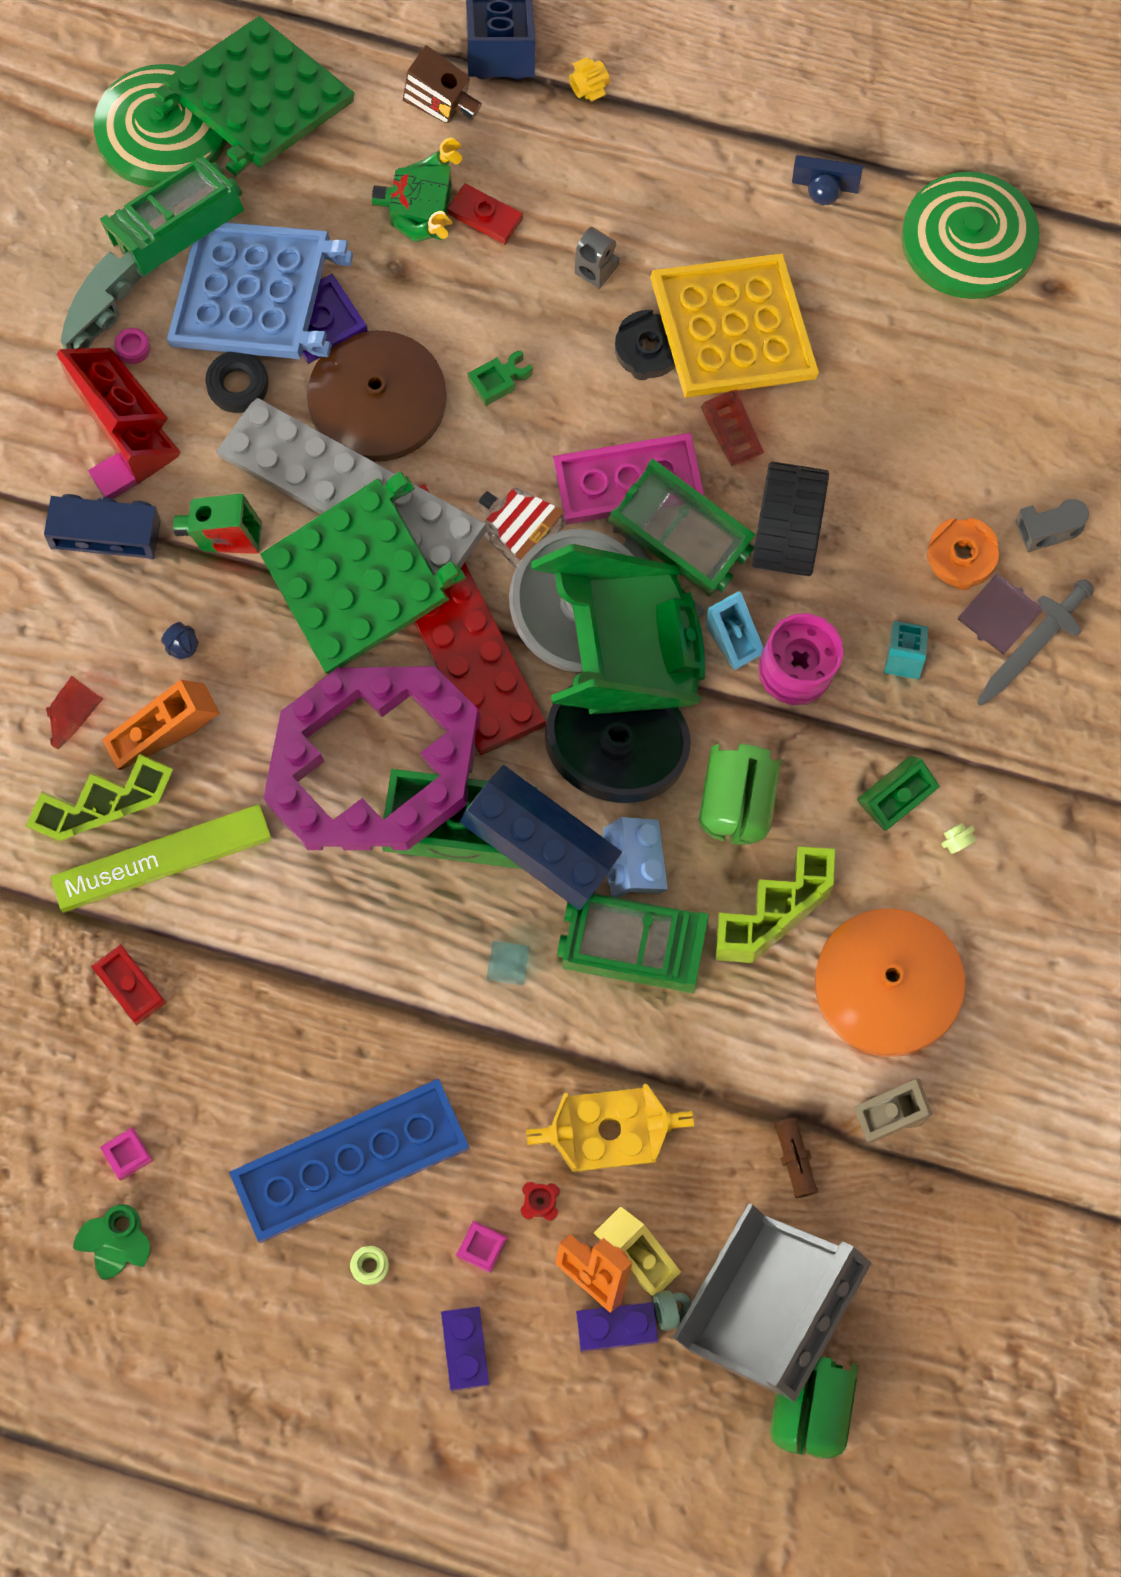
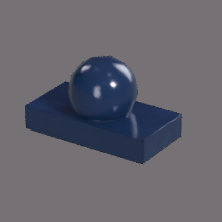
M796 155L792 184L808 186L809 196L814 203L821 206L830 205L839 198L841 191L858 194L863 166Z

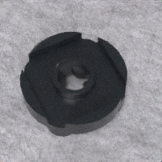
M641 310L632 313L622 321L615 337V354L621 366L626 371L632 373L634 378L647 380L648 378L660 377L676 367L661 315L653 314V310ZM648 338L650 342L656 340L658 343L655 345V349L648 350L642 348L643 339Z

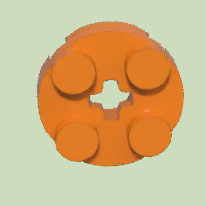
M956 518L941 523L931 536L927 553V562L934 574L943 582L955 586L959 590H968L972 586L986 581L993 574L999 559L997 536L988 525L974 518H968L967 520H956ZM958 546L963 549L968 546L971 549L969 553L971 558H959L954 548Z

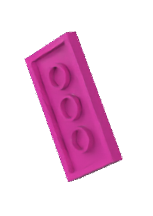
M691 433L553 456L565 524L569 525L609 518L613 509H616L625 498L629 488L644 473L652 458L704 496ZM670 493L659 509L686 504Z

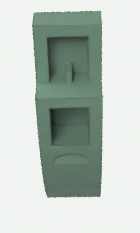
M109 251L84 280L72 301L63 325L60 341L64 349L90 348L93 340L101 332L109 330L120 315L116 301L125 298L131 291L132 286L140 278L146 277L151 273L149 272L143 276L129 251L120 259Z

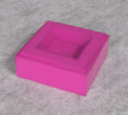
M118 453L87 470L103 497L113 499L137 485L134 476Z
M133 1127L100 1147L120 1181L153 1162Z
M472 1221L456 1257L491 1274L508 1238Z

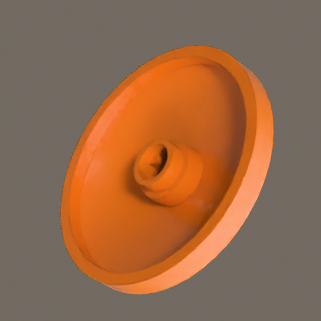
M875 909L858 914L844 922L826 941L815 970L816 999L828 1025L841 1039L851 1046L878 1056H905L924 1050L934 1044L953 1024L964 998V969L961 958L952 941L930 920L913 912L900 909ZM885 974L888 976L894 974L897 976V981H888Z

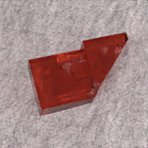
M73 676L69 678L50 705L51 707H46L52 733L50 743L56 749L61 748L74 735L103 700L100 695Z

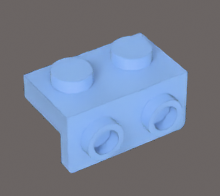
M621 817L604 827L603 838L622 851V854L607 874L611 897L619 898L628 892L661 894L668 890L659 820Z

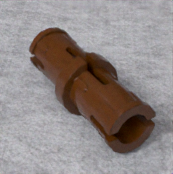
M789 1118L775 1123L774 1127L777 1130L784 1155L781 1157V1162L783 1166H787L795 1198H803L818 1193L809 1160L812 1158L810 1150L805 1149L798 1126V1119Z

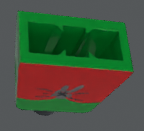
M244 494L194 498L190 502L189 515L174 516L173 531L175 536H191L203 551L259 554L262 521Z

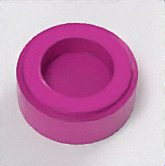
M127 328L122 330L115 338V350L119 359L123 362L138 364L148 357L150 343L147 335L142 330Z

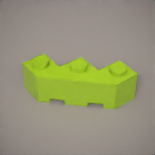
M139 754L125 786L91 772L76 805L42 791L26 827L62 841L159 803L173 768Z
M798 846L794 861V882L759 879L756 890L755 915L719 913L715 960L753 963L827 900L834 885L835 849Z

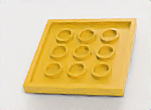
M783 253L652 271L650 279L684 398L816 380L819 371Z

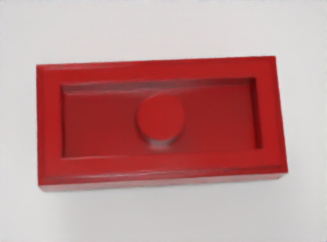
M464 183L447 208L449 216L505 245L523 220V213L466 183Z
M122 944L91 966L136 1026L166 1004V1001Z

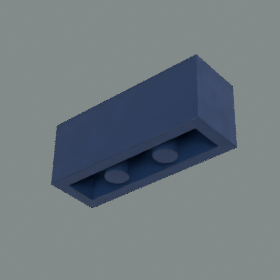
M64 494L62 497H50L44 536L50 549L154 559L161 519L156 506H152L144 501H133L129 504L119 503L107 497L89 500L82 499L74 494Z

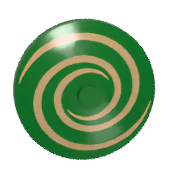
M155 64L135 69L116 80L105 91L97 105L94 115V135L99 152L106 164L117 175L129 182L140 186L153 187L192 161H197L196 156L199 154L210 163L218 160L224 150L227 141L181 103L164 117L154 110V104L160 101L154 95L155 90L164 85V80L183 66Z
M958 172L935 179L915 195L905 214L902 227V246L911 268L932 288L958 298H987L1012 288L1029 271L1038 249L1039 224L1029 201L1018 189L1008 182L989 174Z

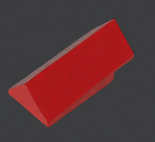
M111 347L59 349L57 357L67 380L115 452L119 454L134 476L137 485L178 458L181 453L180 450L162 429L168 419L167 416Z

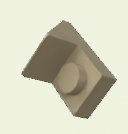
M920 1079L909 1081L854 1106L866 1142H875L904 1128L920 1127L933 1115Z

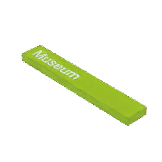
M260 804L52 875L50 879L60 910L64 913L272 841Z

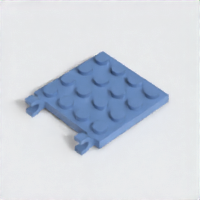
M224 223L191 246L167 342L170 347L219 352L230 351L301 359L303 350H307L316 356L329 357L331 343L325 341V331L308 332L325 259L338 265L351 267L354 254L352 251L347 250L348 241H330L331 238L327 231Z

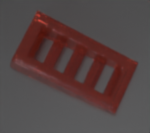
M736 389L707 400L702 404L703 414L731 467L764 453ZM730 407L732 412L719 417L717 411ZM736 418L738 424L726 429L724 428L722 423ZM740 430L743 431L744 436L732 441L729 440L728 435ZM746 442L750 444L751 448L737 454L733 449Z

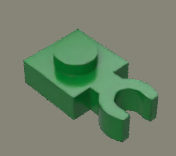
M522 351L512 353L508 358V362L503 365L498 357L467 373L470 384L485 406L515 391L514 380L523 381L532 376L533 367L531 364L521 369L515 366L524 360Z

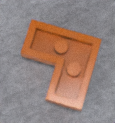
M571 1234L568 1235L559 1244L555 1264L607 1311L612 1313L622 1303L632 1262L622 1249L613 1246L605 1238L601 1239L591 1249L587 1244L580 1243Z

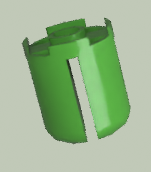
M720 744L711 746L698 819L701 829L713 839L722 842L725 840L726 835H728L731 844L747 845L763 840L771 830L782 758L775 761L770 758V750L752 745L739 744L738 750L719 751Z

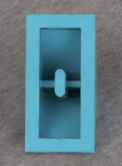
M738 591L708 608L706 628L733 669L736 670L761 656L764 648L741 592Z

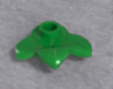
M126 1204L111 1207L103 1218L88 1220L80 1228L73 1244V1248L76 1251L95 1252V1266L102 1280L118 1275L125 1268L127 1262L138 1267H144L150 1255L149 1239L140 1230V1215L133 1207ZM120 1218H127L129 1220L127 1229L118 1231L116 1229L117 1221Z

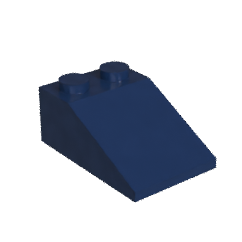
M466 0L468 76L479 79H489L492 77H510L513 79L535 77V29L532 0Z

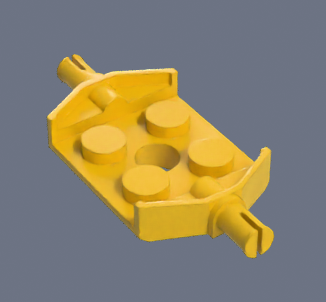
M644 1084L643 1088L568 1096V1093H564L552 1125H548L549 1127L526 1129L527 1143L529 1146L550 1142L551 1146L557 1148L572 1172L656 1163L667 1133L671 1132L673 1128L694 1127L692 1110L678 1113L666 1112L647 1084ZM613 1121L620 1126L621 1133L616 1139L606 1140L601 1137L599 1128L604 1122Z

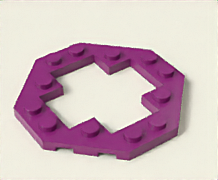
M435 666L337 668L281 710L263 799L273 813L307 850H323V847H342L343 850H372L373 847H392L393 850H409L467 805L469 794L467 785L469 773H472L476 750L474 744L476 730H479L481 719L478 708ZM411 696L446 732L420 752L423 760L439 777L384 820L363 798L332 820L298 783L325 762L321 753L307 738L360 697L381 717H384Z

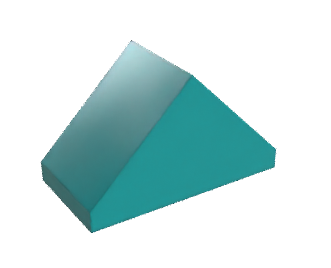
M893 621L884 673L914 679L920 678L927 655V626Z

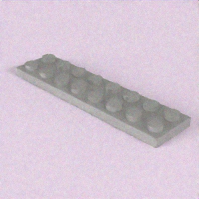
M259 398L249 405L216 451L223 460L319 514L329 510L375 479L379 478L386 485L387 481L395 475V473ZM414 485L415 490L395 500L394 503L434 574L436 575L438 570L450 561H453L455 566L459 565L461 568L487 531L486 524Z

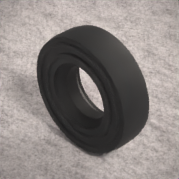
M229 351L213 360L208 367L205 383L208 395L215 405L227 412L242 413L246 411L255 399L263 400L265 398L269 380L263 363L256 356ZM234 371L245 372L250 377L249 386L244 391L238 393L228 391L224 387V380L229 373Z

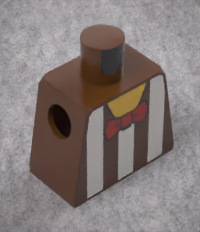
M425 45L407 71L403 101L444 123H449L457 112L472 121L482 105L481 102L467 94L470 82L469 76L432 48Z

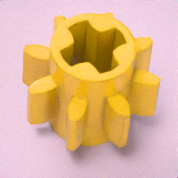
M585 57L573 63L575 71L569 75V82L578 98L585 96L586 99H590L592 102L606 95L603 88L610 84V78L604 64L600 60L594 62L593 59L589 60L588 57Z

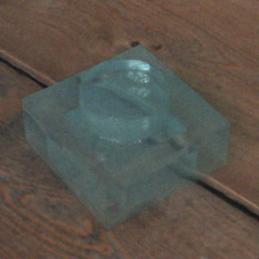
M493 941L487 980L524 986L530 947Z

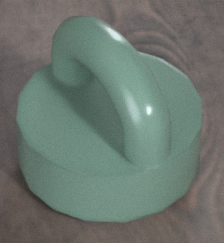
M670 1290L655 1293L653 1296L654 1313L660 1329L668 1331L678 1328L681 1319L685 1316L691 1305V1300L685 1293L677 1292L672 1294ZM681 1302V1303H682V1309H681V1311L678 1313V1308H677V1304H676V1303Z

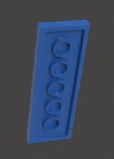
M436 1079L229 1171V1174L257 1241L260 1244L468 1151L470 1148L439 1079Z

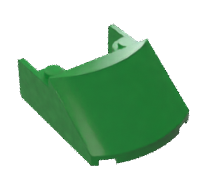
M576 544L567 545L531 561L532 570L555 574L558 594L566 602L573 605L583 670L582 673L574 677L573 687L551 695L552 703L588 708L589 714L689 707L700 703L702 696L697 695L698 683L705 679L703 635L691 592L684 594L676 575L681 574L678 566Z

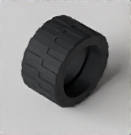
M774 461L769 463L752 561L754 568L809 577L812 575L829 480L828 470Z

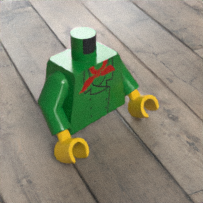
M452 137L446 138L441 143L439 151L416 163L396 169L393 187L373 186L372 206L389 207L391 226L413 242H420L430 238L439 240L447 238L449 232L445 229L446 225L453 223L447 216L452 188L451 166H448L449 161L453 164H459L462 161V155L456 151L462 147V144Z

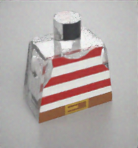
M519 488L511 489L503 500L490 491H486L476 505L477 509L488 516L484 522L487 527L484 535L515 568H517L521 559L533 546L542 539L560 532L565 526L563 510Z

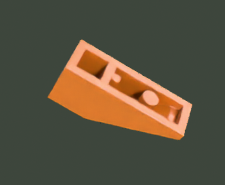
M180 679L102 740L116 768L122 770L136 763L139 754L148 757L195 733L219 715L220 712L204 683Z

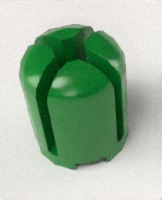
M820 1356L796 1402L776 1393L770 1427L772 1441L780 1449L799 1455H805L807 1452L812 1457L829 1459L842 1454L848 1442L859 1365L852 1363L851 1371L844 1370L842 1365H836V1362L832 1361L831 1358Z

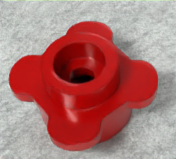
M527 1182L522 1188L525 1202L520 1209L521 1215L527 1220L533 1217H543L546 1221L555 1220L558 1216V1210L555 1205L556 1198L560 1195L559 1187L554 1183L544 1185ZM538 1198H542L544 1200V1203L542 1205L537 1204L536 1201Z

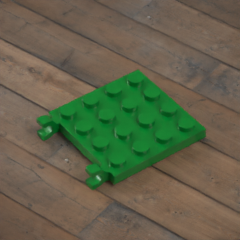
M258 16L166 78L164 85L157 88L154 92V95L160 99V101L154 104V110L164 117L178 104L181 103L233 146L227 150V155L232 160L226 164V169L236 177L252 162L261 168L351 104L354 101L355 92L262 17Z
M401 471L393 475L386 485L379 478L375 479L260 553L313 652L327 674L347 665L448 601L449 598L445 590L466 579L460 566H455L453 561L442 566L437 574H434L394 503L395 500L415 490L410 478L404 476Z

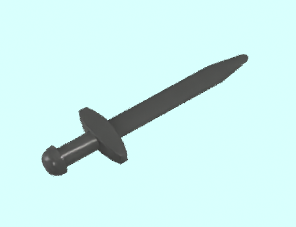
M1086 579L1077 581L1074 584L1075 589L1061 604L1046 596H1041L1037 600L1047 617L990 678L977 701L978 705L985 704L1002 692L1059 629L1072 636H1077L1081 633V629L1071 613L1085 598H1091L1093 595L1094 586Z

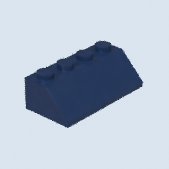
M504 764L486 783L467 808L460 821L462 825L579 911L622 854L620 849Z

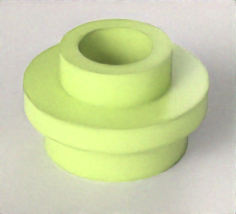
M962 822L944 832L946 840L941 842L943 848L947 847L951 854L969 846L977 840L973 834L975 831L974 826L971 825L966 828Z
M365 1246L358 1249L352 1256L350 1269L358 1282L364 1285H375L386 1277L389 1270V1261L386 1254L380 1248ZM369 1259L377 1262L376 1270L371 1273L363 1270L364 1262Z

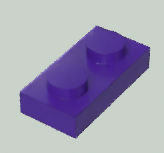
M653 1302L618 1306L612 1313L605 1308L576 1311L581 1352L658 1343Z
M480 1307L441 1311L450 1390L457 1391L489 1386Z

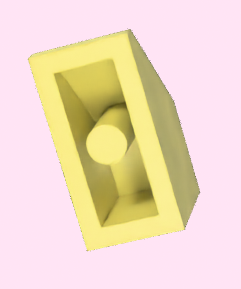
M621 1206L593 1233L599 1241L605 1238L613 1246L619 1247L626 1253L628 1259L632 1262L629 1275L652 1298L655 1293L663 1291L681 1273L648 1228Z

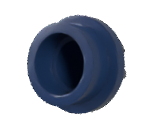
M182 622L171 625L161 638V643L165 646L166 653L178 659L192 656L199 644L195 630L189 625L185 626Z

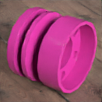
M804 613L793 614L782 619L772 630L758 663L759 679L765 690L776 700L789 705H807L819 699L830 686L833 677L840 667L844 654L842 639L835 627L822 617ZM800 663L803 667L797 666L794 668L792 665L796 666Z

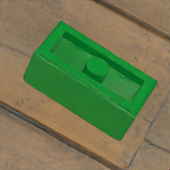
M909 756L859 796L857 801L883 831H887L940 786L922 758Z

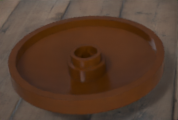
M366 331L333 346L329 357H321L318 360L309 379L307 400L310 416L317 431L373 462L395 460L416 451L433 436L444 416L446 386L437 360L419 342L396 332Z

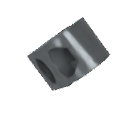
M594 227L588 228L576 247L575 274L600 289L619 265V257L613 254L616 241Z
M1068 499L1058 508L1041 513H1036L1034 505L1022 508L1015 522L1029 553L1079 536L1087 523L1089 511L1087 506L1080 500Z

